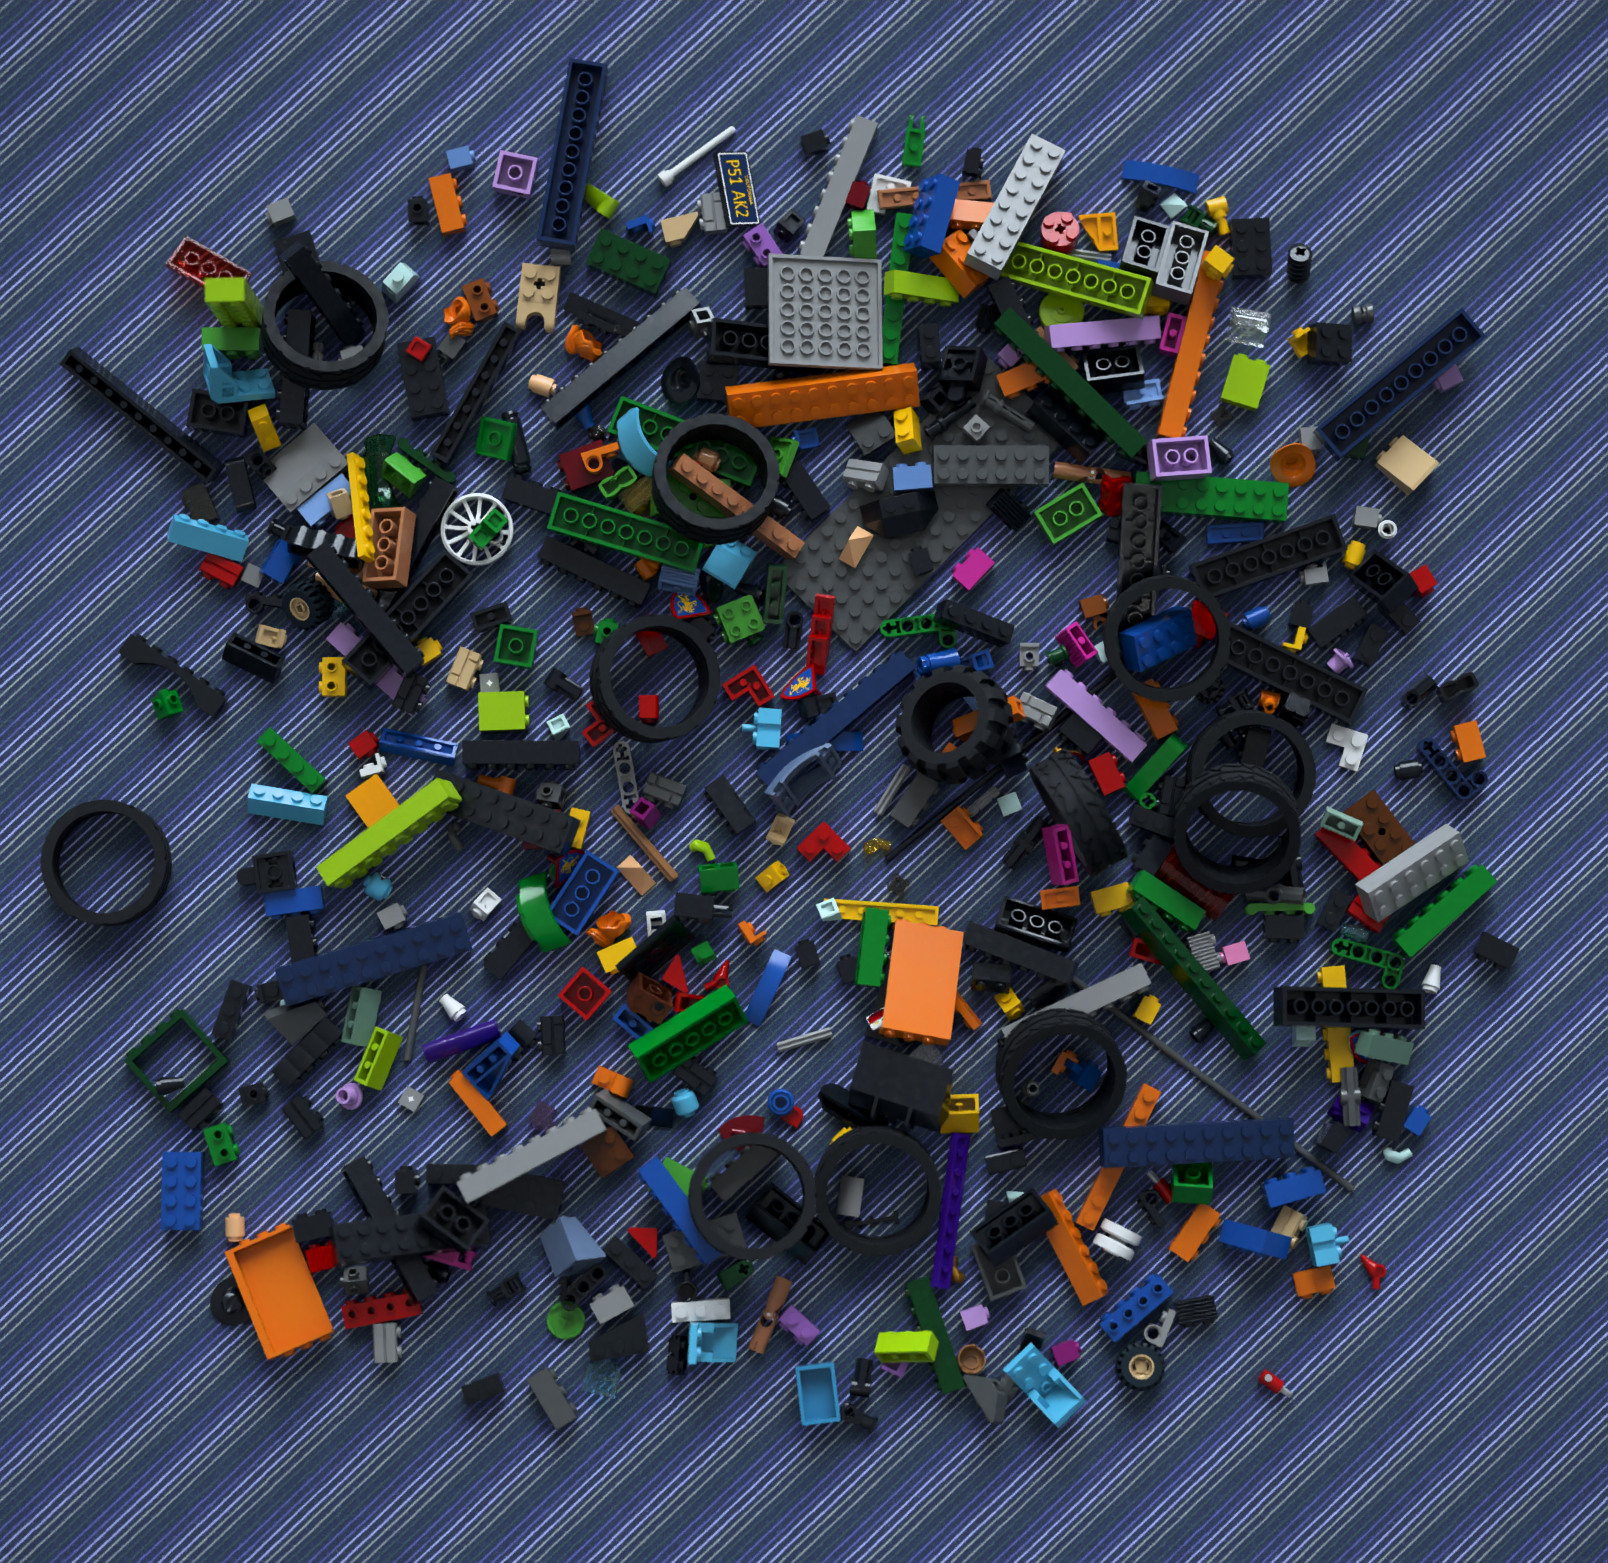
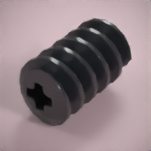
M1293 244L1288 250L1286 268L1288 280L1293 283H1303L1310 276L1312 251L1305 244Z

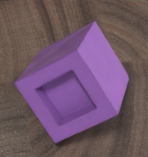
M909 1362L882 1363L881 1369L902 1378Z

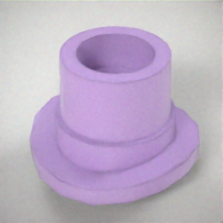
M1338 648L1333 649L1336 653L1327 664L1334 672L1339 674L1348 666L1351 669L1354 667L1351 659L1348 657V653L1345 654Z
M356 1083L345 1084L337 1091L336 1100L346 1109H357L363 1100L362 1089Z

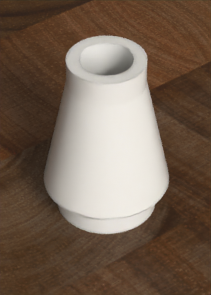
M1391 520L1382 521L1378 526L1380 537L1385 539L1393 538L1397 533L1396 524ZM1383 529H1387L1388 534L1384 533Z
M1430 965L1421 984L1423 986L1422 990H1425L1426 993L1437 994L1438 990H1440L1442 967Z
M445 994L439 1000L451 1020L458 1022L467 1014L465 1006L448 994Z

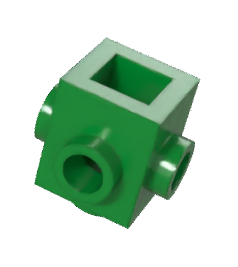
M605 618L604 621L600 620L599 624H595L593 635L596 636L595 644L600 645L608 636L604 634L606 630H610L612 633L619 628L616 620Z
M168 689L158 691L155 697L151 698L158 720L174 717L184 711L177 690L168 691Z

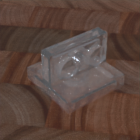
M1231 307L1226 341L1263 348L1271 321V314Z

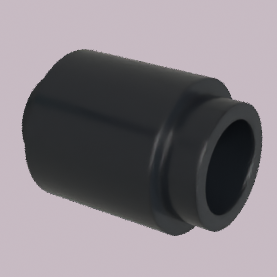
M775 494L770 513L780 519L787 518L792 511V507H790L791 502Z
M1417 759L1401 761L1393 765L1396 780L1401 779V781L1420 778V774L1423 773L1422 764Z

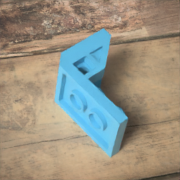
M204 344L203 375L210 398L213 401L221 404L275 398V390L268 368L232 372L231 361L212 344Z
M691 1321L688 1364H696V1362H736L738 1323Z
M1032 1343L1023 1349L1003 1369L1058 1428L1086 1402Z

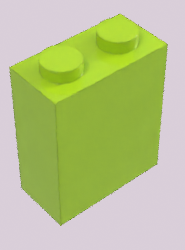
M1234 354L1219 401L1256 412L1271 365H1267V362L1261 359H1256V361L1248 359L1249 356L1245 354Z
M525 691L478 692L479 731H526V726H530V716L526 715V707H529V695L525 696Z

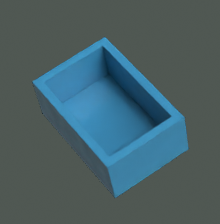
M834 1361L795 1366L802 1426L841 1421Z

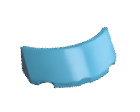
M635 407L617 421L618 445L624 458L635 470L651 477L657 452L650 446L643 435L639 422V409ZM670 460V461H669V463H668V465H667V467H666V471L668 470V468H669V466L671 465V463L673 462V460Z

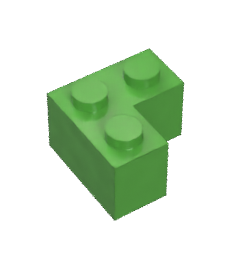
M874 209L851 210V218H848L849 240H853V244L849 245L850 256L862 259H877Z

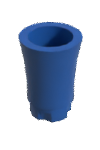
M954 647L936 653L925 654L916 659L917 671L920 675H932V670L944 666H949L953 669V666L960 665V657Z

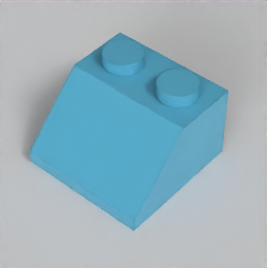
M738 540L733 543L716 545L702 570L735 589L751 567L758 552Z

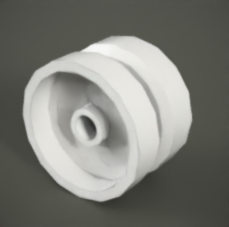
M1104 1218L1100 1227L1102 1230L1110 1233V1235L1107 1237L1097 1233L1093 1243L1103 1247V1250L1118 1258L1121 1256L1131 1261L1135 1252L1133 1249L1125 1246L1127 1242L1133 1246H1138L1142 1236Z

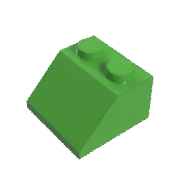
M397 452L384 460L380 474L409 498L416 493L426 479V475L420 467H415L406 456L400 455Z

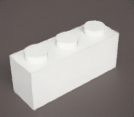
M730 1298L697 1299L691 1302L672 1301V1323L730 1319Z

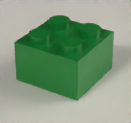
M500 624L494 663L533 670L539 631Z
M1212 1162L1172 1164L1171 1202L1210 1204L1213 1191Z

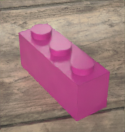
M1056 824L1042 828L1051 884L1063 886L1078 882L1079 877L1070 829L1065 824Z

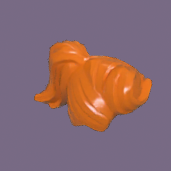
M464 296L457 297L452 301L450 307L444 309V322L452 325L449 329L450 339H453L456 335L470 336L474 331V325L470 322V306Z
M578 325L571 326V330L565 339L564 347L566 351L570 354L579 353L580 357L595 363L603 352L601 350L602 343L596 341L589 331L585 329L579 330Z
M611 910L607 915L597 919L596 925L598 929L588 928L585 934L590 935L601 947H609L613 945L615 938L619 937L631 926V916L626 913L619 914Z

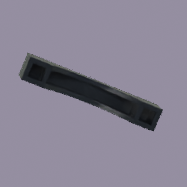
M132 634L129 635L118 651L119 654L136 665H157L176 673L190 688L197 707L212 717H217L228 701L224 697L225 692L217 687L215 690L208 686L210 682L203 677L197 679L193 676L194 671L186 666L182 669L177 665L178 660L170 655L167 658L161 654L163 650L154 644L152 647L147 645V639L137 634L136 637Z

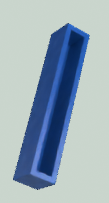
M658 1156L639 1169L640 1174L638 1178L644 1185L648 1184L652 1190L649 1193L655 1201L659 1199L663 1204L660 1208L665 1215H671L674 1219V1222H672L673 1226L678 1232L682 1230L686 1236L684 1241L689 1248L694 1247L698 1252L695 1256L701 1264L705 1262L708 1265L723 1253H720L708 1244L698 1232L690 1215L687 1196Z

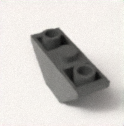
M963 1375L962 1378L966 1382V1388L974 1395L975 1402L984 1411L986 1420L991 1424H1003L1008 1395L999 1380Z

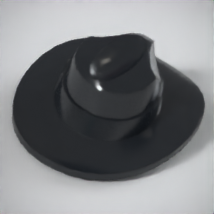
M681 356L671 361L661 377L662 392L666 399L673 403H683L690 400L697 393L700 386L698 369L694 362L686 356Z
M228 1277L221 1281L211 1295V1311L214 1317L223 1324L230 1326L240 1325L247 1321L250 1315L235 1277Z

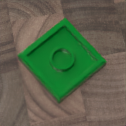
M482 416L475 454L511 461L517 424Z

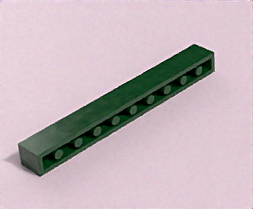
M1011 307L992 325L994 327L993 331L1001 338L1004 336L1009 341L1007 343L1008 346L1014 351L1018 350L1022 354L1021 358L1028 365L1031 363L1036 368L1035 372L1041 378L1045 376L1050 381L1048 383L1049 386L1056 392L1059 390L1063 394L1062 398L1069 405L1073 404L1077 408L1076 412L1082 418H1088L1091 421L1090 426L1097 432L1100 430L1105 435L1103 437L1105 441L1110 445L1114 444L1118 448L1117 452L1124 459L1126 457L1131 459L1148 442Z
M1144 896L1131 902L1120 913L1121 916L1242 1060L1256 1055L1266 1044L1264 1039Z

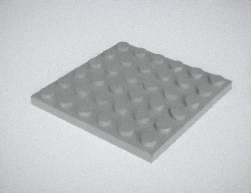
M769 253L768 365L869 371L882 370L881 260Z

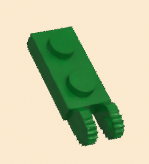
M910 114L908 128H906L902 166L921 169L926 116H921L920 129L912 128L915 117L913 114Z

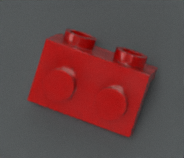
M1107 474L1102 476L1098 505L1099 509L1108 517L1121 515L1123 482H1132V478L1129 476L1111 478Z

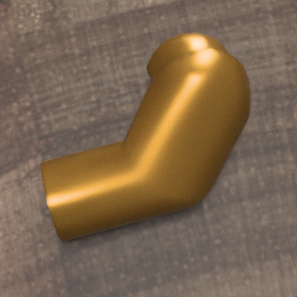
M954 1256L951 1280L954 1283H962L965 1280V1275L957 1269L958 1257Z

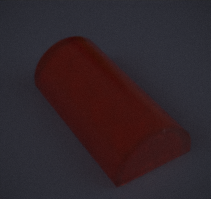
M187 235L166 263L168 269L205 289V278H245L249 284L252 274Z
M1174 846L1154 874V877L1206 911L1204 915L1213 921L1217 920L1235 894L1217 892L1193 879L1180 863Z

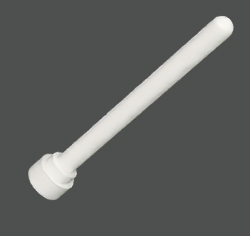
M732 126L727 128L670 171L663 170L657 175L659 180L665 187L669 186L672 180H674V176L734 134L735 128Z

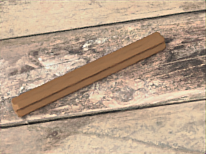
M615 805L610 810L611 814L669 882L674 881L678 877L677 872L620 805Z

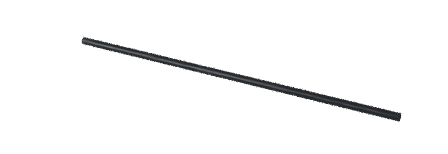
M1112 671L1087 692L1091 696L1093 694L1096 695L1117 678L1116 674ZM1066 708L1057 716L1050 731L1073 712ZM1047 729L1044 731L1039 730L1023 743L1022 746L1025 752L1050 731ZM996 765L884 856L888 862L892 861L951 813L958 805L962 804L1002 771L1000 765Z

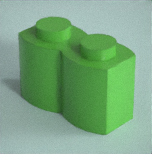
M625 466L619 469L614 476L602 480L598 488L606 501L616 499L622 491L633 488L639 480L631 466Z

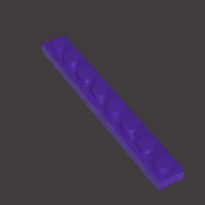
M951 1132L931 1287L950 1289L970 1135Z

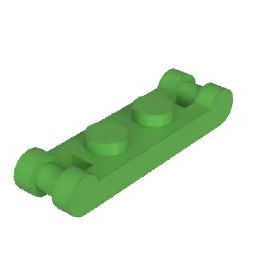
M1310 902L1304 905L1253 903L1246 905L1244 912L1248 916L1254 915L1257 912H1264V915H1276L1277 911H1283L1284 915H1295V911H1302L1304 914L1309 915L1315 911V905Z

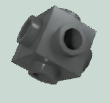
M709 306L691 310L690 321L687 322L688 330L693 333L695 339L707 337L708 324L712 318H715Z
M541 781L540 787L536 789L535 798L541 806L562 810L567 791L563 785L555 781Z
M367 1266L344 1268V1276H340L341 1288L345 1287L346 1295L369 1293Z

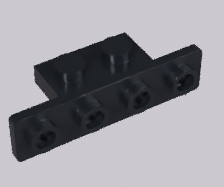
M573 292L569 293L563 308L577 315V318L581 319L582 324L589 327L593 324L599 327L598 331L609 335V332H615L626 337L634 326H639L640 324L636 320Z

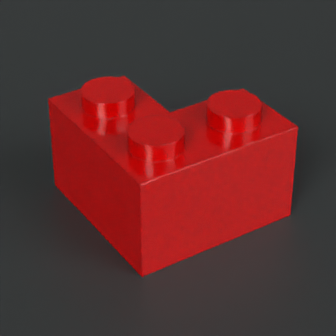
M755 664L722 684L732 703L747 693L750 694L758 708L775 699L774 694Z
M592 700L586 704V707L594 716L596 722L583 730L582 734L593 749H595L617 732L603 720L602 715L600 716Z
M824 821L796 848L809 863L823 849L836 863L851 850Z

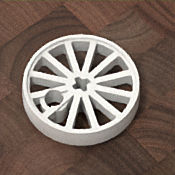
M482 493L464 495L450 504L441 521L443 544L447 551L461 563L471 566L491 564L506 553L512 542L514 528L511 515L498 499ZM478 500L476 519H474L467 501ZM483 500L493 503L486 515L481 519ZM463 504L471 522L454 510ZM499 507L505 514L503 516L509 520V530H500L498 532L500 533V538L497 541L491 540L489 542L491 545L501 549L495 556H491L486 546L484 551L488 559L477 561L478 548L473 544L472 560L462 558L461 556L471 544L468 539L458 553L452 550L450 545L467 538L474 531L473 527L476 528L493 508ZM450 515H453L467 526L447 525ZM446 530L465 531V533L447 540ZM504 535H507V541L503 546L501 543L504 540Z

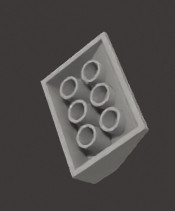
M313 423L271 459L277 469L263 481L294 515L298 512L297 508L339 474H343L348 470V464L345 457L319 427Z

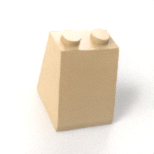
M1402 435L1400 438L1396 436L1388 444L1391 448L1387 452L1383 450L1376 457L1378 462L1375 466L1408 496L1437 467L1439 462Z

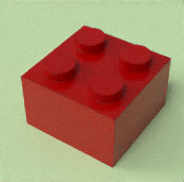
M582 966L559 993L558 997L586 1021H589L613 991Z

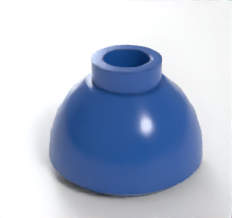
M785 1089L773 1091L768 1097V1108L777 1116L789 1114L794 1107L793 1095Z

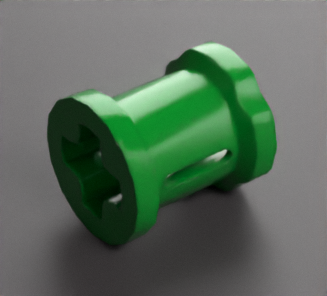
M1144 793L1138 800V806L1149 810L1156 805V797L1152 793ZM1146 797H1149V801H1152L1148 807L1142 802Z

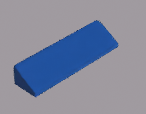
M383 728L379 742V751L448 766H454L458 743Z

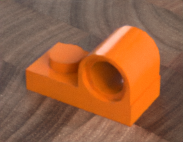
M615 442L581 453L587 472L592 475L600 474L604 467L602 458L610 459L616 457L620 449L618 443ZM593 460L599 462V467L596 469L589 467V463Z
M1078 886L1040 890L1042 910L1080 905Z
M599 1065L591 1083L627 1098L634 1080Z

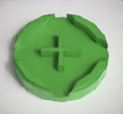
M564 1301L565 1305L572 1306L575 1303L572 1301ZM558 1302L548 1312V1329L554 1336L560 1339H572L579 1335L584 1328V1311L580 1306L573 1311H566L562 1308L561 1302Z

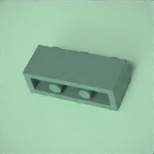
M352 986L341 1042L364 1047L368 1046L377 1021L382 991Z
M1369 1028V1031L1360 1030L1355 1053L1369 1058L1408 1065L1414 1043L1407 1041L1408 1037L1396 1034V1037H1394V1034L1385 1031L1380 1034V1031Z

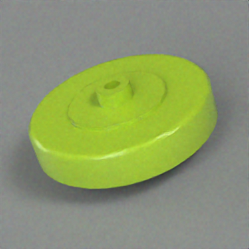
M1049 293L1041 301L1039 307L1040 323L1043 327H1046L1048 325L1083 322L1084 305L1082 302Z

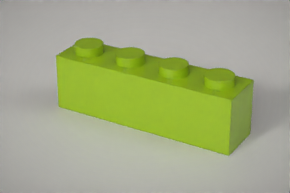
M901 270L885 272L884 295L891 296V299L901 300L906 298L908 302L924 301L926 305L939 303L940 307H951V304L959 302V292L945 277Z

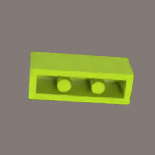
M375 1026L354 1081L382 1091L403 1037Z
M927 1330L922 1332H882L878 1335L874 1353L881 1363L934 1362L939 1341L932 1331Z

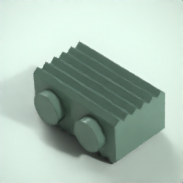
M1327 806L1320 825L1321 827L1324 826L1325 829L1328 828L1332 832L1335 831L1339 835L1342 834V836L1356 841L1363 822Z

